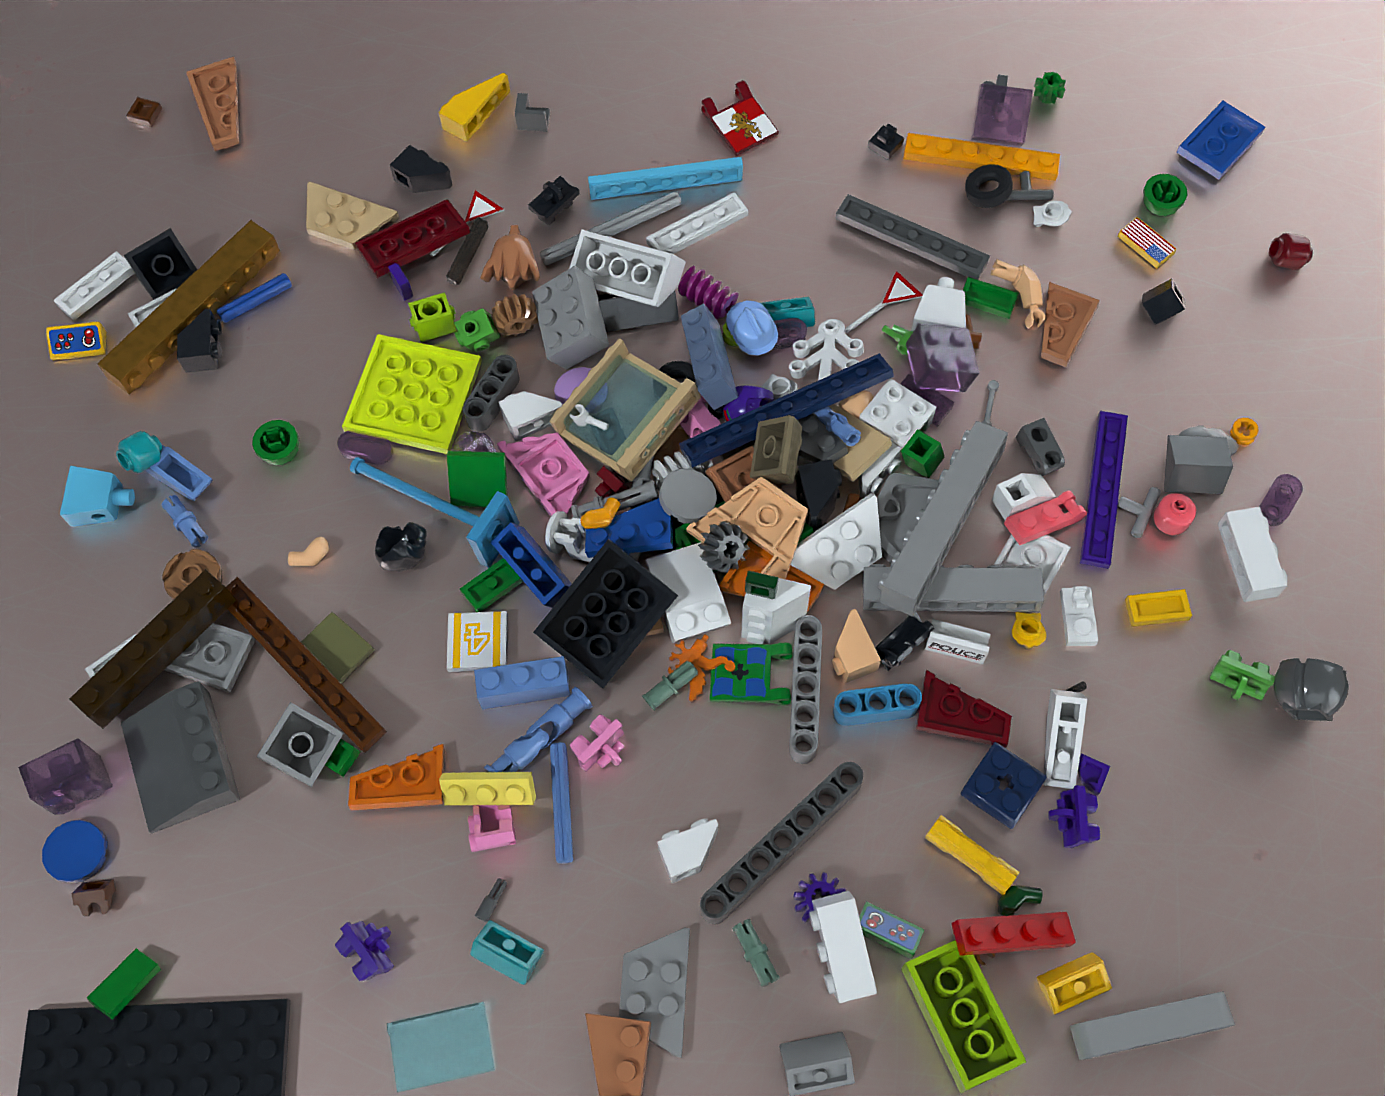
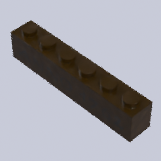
M205 569L69 700L88 718L104 729L215 622L236 599L220 581Z

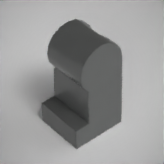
M1045 418L1025 425L1020 429L1015 438L1020 447L1024 446L1039 474L1044 476L1064 467L1063 453Z

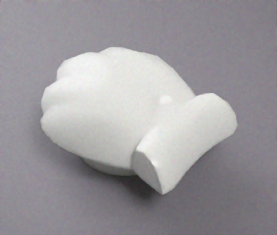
M1049 201L1042 206H1033L1034 225L1036 227L1042 225L1061 226L1069 220L1072 211L1068 208V204H1065L1063 201Z
M774 374L760 387L771 391L774 394V400L798 390L797 384L794 381L784 377H777Z

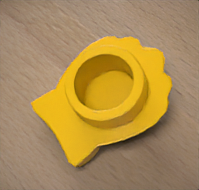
M1015 612L1016 621L1012 628V636L1017 643L1030 649L1044 642L1046 631L1040 621L1041 614Z

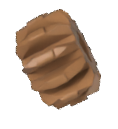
M513 294L512 297L504 296V300L495 302L496 306L491 309L494 326L497 328L498 333H503L504 336L513 334L516 337L520 333L526 334V331L534 329V325L538 322L536 305L532 298H527L525 294L520 296Z

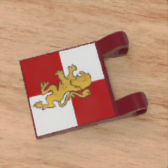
M744 80L735 84L737 88L735 95L741 101L718 112L713 100L708 97L702 100L703 106L701 107V112L710 119L736 156L779 134L775 125L751 94Z

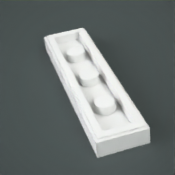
M734 192L646 237V242L650 248L675 254L748 216V209Z

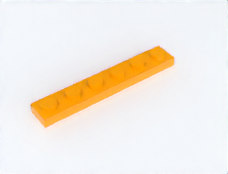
M908 133L903 159L968 169H977L984 165L995 164L1006 168L1010 175L1020 176L1021 172L1028 171L1032 178L1056 181L1060 154Z

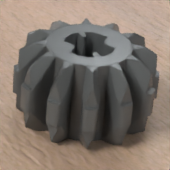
M722 521L719 525H710L709 534L706 532L701 533L705 541L698 545L700 549L704 550L700 557L703 561L707 562L706 565L709 568L728 572L730 568L733 570L738 569L739 560L746 561L743 552L750 549L748 545L744 544L748 536L741 532L742 529L738 525H730V523Z

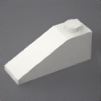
M1051 689L1046 725L1044 774L1047 778L1043 783L1045 786L1073 789L1076 786L1088 700L1080 692Z

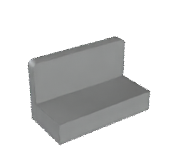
M843 1032L779 1045L790 1096L855 1083L852 1058Z

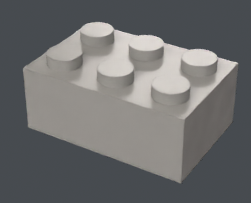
M573 266L532 291L545 353L549 361L567 370L609 346L592 277Z

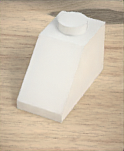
M523 391L518 394L508 395L504 400L499 401V406L514 440L517 441L552 426L550 420L555 411L562 407V403Z

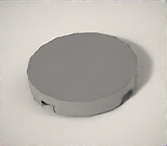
M693 469L672 471L664 478L659 490V502L665 513L678 518L677 521L682 523L698 522L709 511L714 509L717 501L716 489L711 480L703 473Z

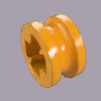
M1249 418L1237 419L1231 428L1230 436L1236 440L1237 444L1249 445L1254 442L1258 434V425ZM1241 427L1246 428L1245 431H1250L1248 436H1244L1243 432L1239 433Z

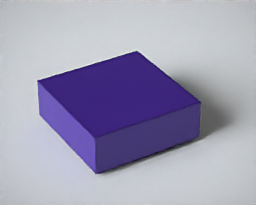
M395 263L389 266L388 269L393 283L404 301L412 298L413 292L410 283L399 264Z

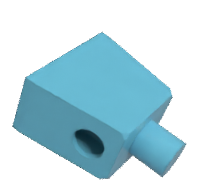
M70 466L60 515L71 527L112 522L117 519L119 506H133L135 492L133 489H123L122 483L113 473Z

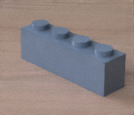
M702 304L681 315L697 389L713 410L737 399L738 395L720 324L706 305Z

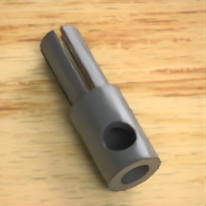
M501 878L497 879L489 895L484 898L475 914V917L486 923L507 885V882L504 880L494 899L492 898L502 881Z

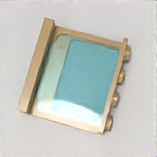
M618 339L613 346L608 348L600 362L589 371L584 381L572 391L562 407L555 411L550 423L556 433L632 482L699 401L701 395L693 381L688 378L683 383L676 381L629 353L624 341ZM577 404L583 405L590 416L609 424L608 430L606 431L590 424L582 427L576 425L570 414L578 416L580 412L574 406Z

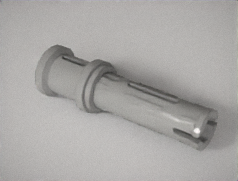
M651 480L648 483L606 498L596 496L593 501L577 506L574 504L571 506L574 518L581 519L582 515L587 511L603 508L610 497L620 501L640 494L620 502L621 505L618 509L620 511L650 499L658 498L659 494L654 481Z

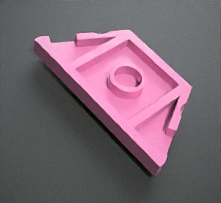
M558 433L544 434L541 437L522 438L523 441L508 444H506V441L498 442L497 446L500 452L505 453L506 460L550 517L557 511H564L568 515L571 506L574 505L590 475Z

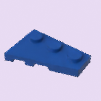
M659 498L616 515L607 527L586 529L585 553L588 558H593L608 539H611L628 554L673 549V516L665 513Z

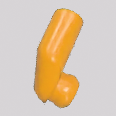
M608 498L603 508L590 510L582 515L581 525L585 529H598L609 526L621 505L620 502L615 498Z

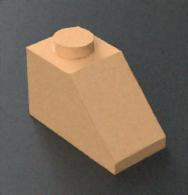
M856 609L851 610L835 648L834 659H832V665L838 676L842 675L846 683L878 671L881 662Z

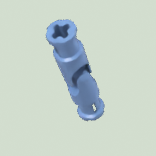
M574 687L572 694L562 703L551 707L529 727L525 736L519 737L503 750L504 754L492 765L487 764L484 767L486 772H516L518 769L523 770L533 761L539 750L548 747L574 724L573 720L585 709L590 710L593 707L590 700L580 689ZM549 721L553 725V731L550 736L540 728L542 724Z

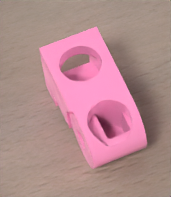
M702 395L680 423L690 438L721 425L720 421L711 415L705 406L707 401Z

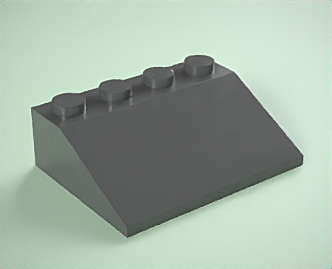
M199 681L166 693L121 722L149 833L152 834L240 800L210 692Z

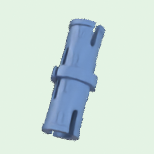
M829 406L814 412L815 416L826 426V429L829 432L832 431L847 446L851 447L859 442L861 432L851 426L844 415L835 413Z
M176 495L169 496L173 506L166 498L162 502V508L173 519L174 527L178 531L183 532L192 547L201 546L197 541V537L203 544L206 543L208 535L197 524V519L193 512L187 511Z

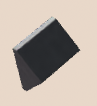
M171 228L123 255L153 300L177 289L197 271L196 266Z

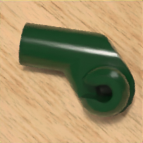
M1020 885L1010 886L998 901L999 914L1001 916H1012L1024 902L1040 904L1042 901L1041 888Z

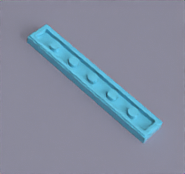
M742 157L589 176L591 200L741 181L743 180Z

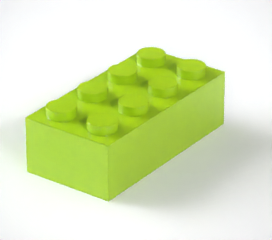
M956 940L914 958L903 965L901 970L960 1094L1026 1063L1024 1055L974 955L960 956Z

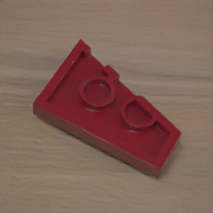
M926 670L916 730L989 745L997 742L1001 746L1007 747L1012 720L1010 714L980 698L975 699L962 692L958 686L952 683L949 685L936 678V675Z

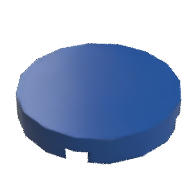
M82 820L69 821L55 828L47 837L42 849V862L46 871L61 882H84L93 877L104 865L108 842L104 833L92 823Z

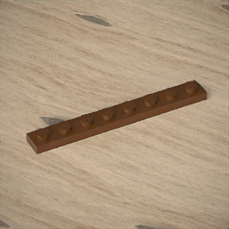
M236 577L226 586L236 599L228 608L230 613L360 750L366 753L387 733L384 727L240 578Z

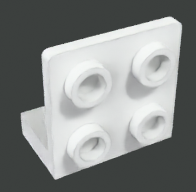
M890 378L860 414L859 420L884 434L892 442L903 448L917 429L926 431L929 428L937 407Z

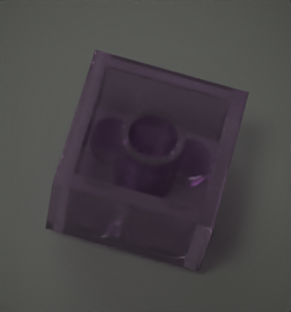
M981 84L978 90L971 140L1022 146L1026 138L1033 90Z
M918 324L906 342L915 388L966 392L980 373L968 328Z
M79 738L18 767L30 800L54 815L68 813L75 808V805L85 800L96 799L102 796L105 790L113 787L101 755Z

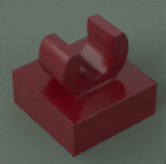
M603 466L597 472V475L603 480L594 490L599 496L606 498L614 495L615 492L620 493L631 489L607 467Z

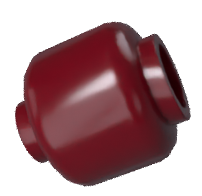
M1283 233L1276 237L1269 248V257L1272 259L1273 264L1290 270H1299L1311 260L1313 255L1310 240L1305 236L1292 233Z

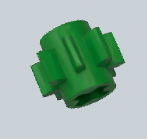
M1044 72L1043 79L1036 78L1034 96H1038L1041 103L1055 104L1057 97L1063 98L1066 80H1062L1058 73Z

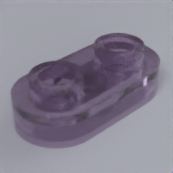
M789 318L774 321L778 331V339L772 350L793 347L796 341L806 340L807 326L802 320ZM789 334H796L797 336L791 337Z
M1283 474L1278 476L1259 505L1262 515L1267 518L1270 526L1281 525L1288 518L1302 494V483L1293 475ZM1281 489L1286 490L1288 494L1283 493ZM1268 510L1273 511L1276 516L1270 514Z

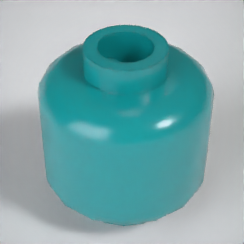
M139 431L119 442V450L116 451V456L125 470L141 473L160 461L162 445L155 435L150 436L144 431Z

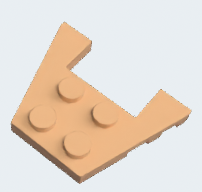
M760 477L734 494L729 501L709 511L704 518L696 523L695 521L691 523L686 530L704 543L705 538H703L701 533L706 532L709 534L710 525H719L722 521L728 522L730 525H738L742 529L741 532L748 536V539L773 556L761 574L786 579L809 511L795 499L763 477Z

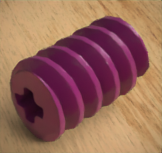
M693 265L681 278L678 285V293L683 297H687L690 302H695L697 307L705 304L716 319L724 318L731 307L735 305L739 293L735 291L728 296L731 289L729 286H725L720 290L722 286L720 280L712 285L714 277L710 274L704 279L705 270L700 269L695 274L696 267Z

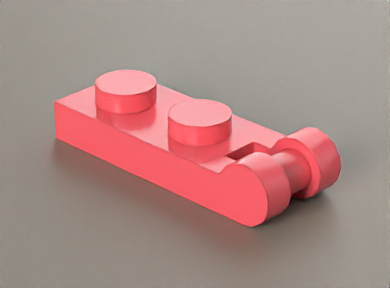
M1068 490L1057 498L1007 517L1004 525L1018 544L1023 545L1081 521L1087 515V511L1082 505L1078 506L1075 502L1076 497ZM1066 508L1068 513L1064 514L1061 509Z

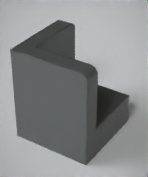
M518 93L515 107L517 130L547 131L550 117L549 108L530 107L528 94Z

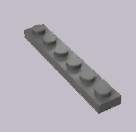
M849 194L836 212V220L973 279L979 280L990 259L988 254Z

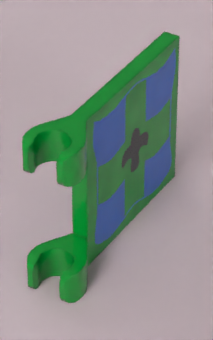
M790 643L772 645L713 644L712 659L723 656L729 661H733L736 667L734 671L729 672L725 669V664H721L711 670L710 702H754L789 705L791 703L790 689H770L771 658L791 660L793 655L792 645Z

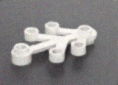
M837 319L826 320L820 324L818 333L807 341L798 340L793 344L794 355L797 358H805L812 349L824 342L823 348L804 361L795 360L789 365L790 374L793 378H802L806 375L807 371L821 362L819 381L831 375L833 362L841 369L859 363L858 360L848 359L835 348L836 343L845 347L849 356L859 357L864 353L863 342L860 339H851L845 334V325L842 321Z

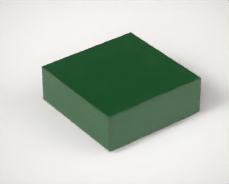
M748 571L745 580V592L768 599H775L779 577Z

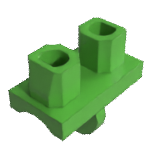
M1228 650L1225 655L1221 656L1212 670L1210 679L1232 688L1231 698L1239 700L1244 693L1262 701L1267 690L1273 685L1275 676L1269 674V666L1261 662H1254L1252 666L1241 662L1242 657L1239 653Z

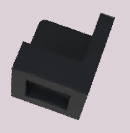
M1171 278L1145 292L1142 295V305L1154 324H1159L1185 310V299Z

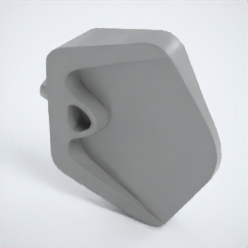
M892 473L887 477L877 498L882 557L890 564L895 553L903 550V541L909 530L914 531L916 517L921 509L926 510L928 496L932 489H938L939 480L902 473Z

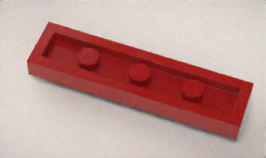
M1067 912L957 919L951 923L960 956L1070 947L1076 943Z

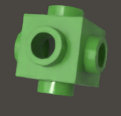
M484 308L476 312L474 310L468 311L461 315L460 320L454 322L458 330L455 332V336L459 344L471 351H483L490 347L491 342L501 338L500 333H498L497 328L494 326L491 314Z

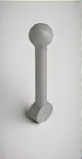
M995 380L990 381L987 386L990 392L985 419L982 421V423L992 426L990 417L994 395L999 388V383Z

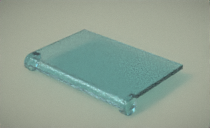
M484 1002L387 1023L397 1092L495 1071Z

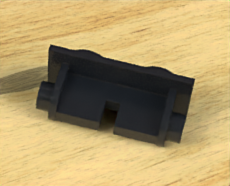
M917 612L913 616L909 615L875 647L887 671L895 665L900 666L901 661L913 651L912 648L929 637L930 632L934 630V626L929 621L922 622Z

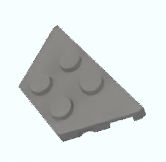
M690 928L678 930L623 955L619 1017L651 1021L649 1041L667 1050L677 1058H682Z

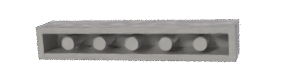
M873 564L869 567H864L862 578L863 610L899 611L880 603L881 590L878 589V585L883 574H889L892 569L891 567H886L883 564ZM941 565L916 611L1040 612L1044 602L1042 568H1033L1029 565H1021L1016 568H1004L1001 565H991L987 568H974L972 565L945 568Z

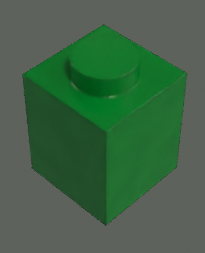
M918 429L901 450L906 466L926 478H930L945 458L941 443Z

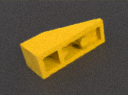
M501 73L454 95L440 109L439 117L442 129L467 142L510 93L508 75Z

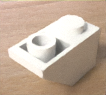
M892 442V446L858 477L861 498H864L866 495L868 496L871 492L876 494L884 483V477L888 473H894L900 466L901 460L899 458L902 448Z
M1021 473L998 484L992 501L1004 520H1006L1011 515L1052 500L1056 496L1041 474Z
M707 818L698 820L691 824V829L681 833L679 830L670 831L661 837V841L657 842L671 883L702 871L718 833L716 819L708 821Z

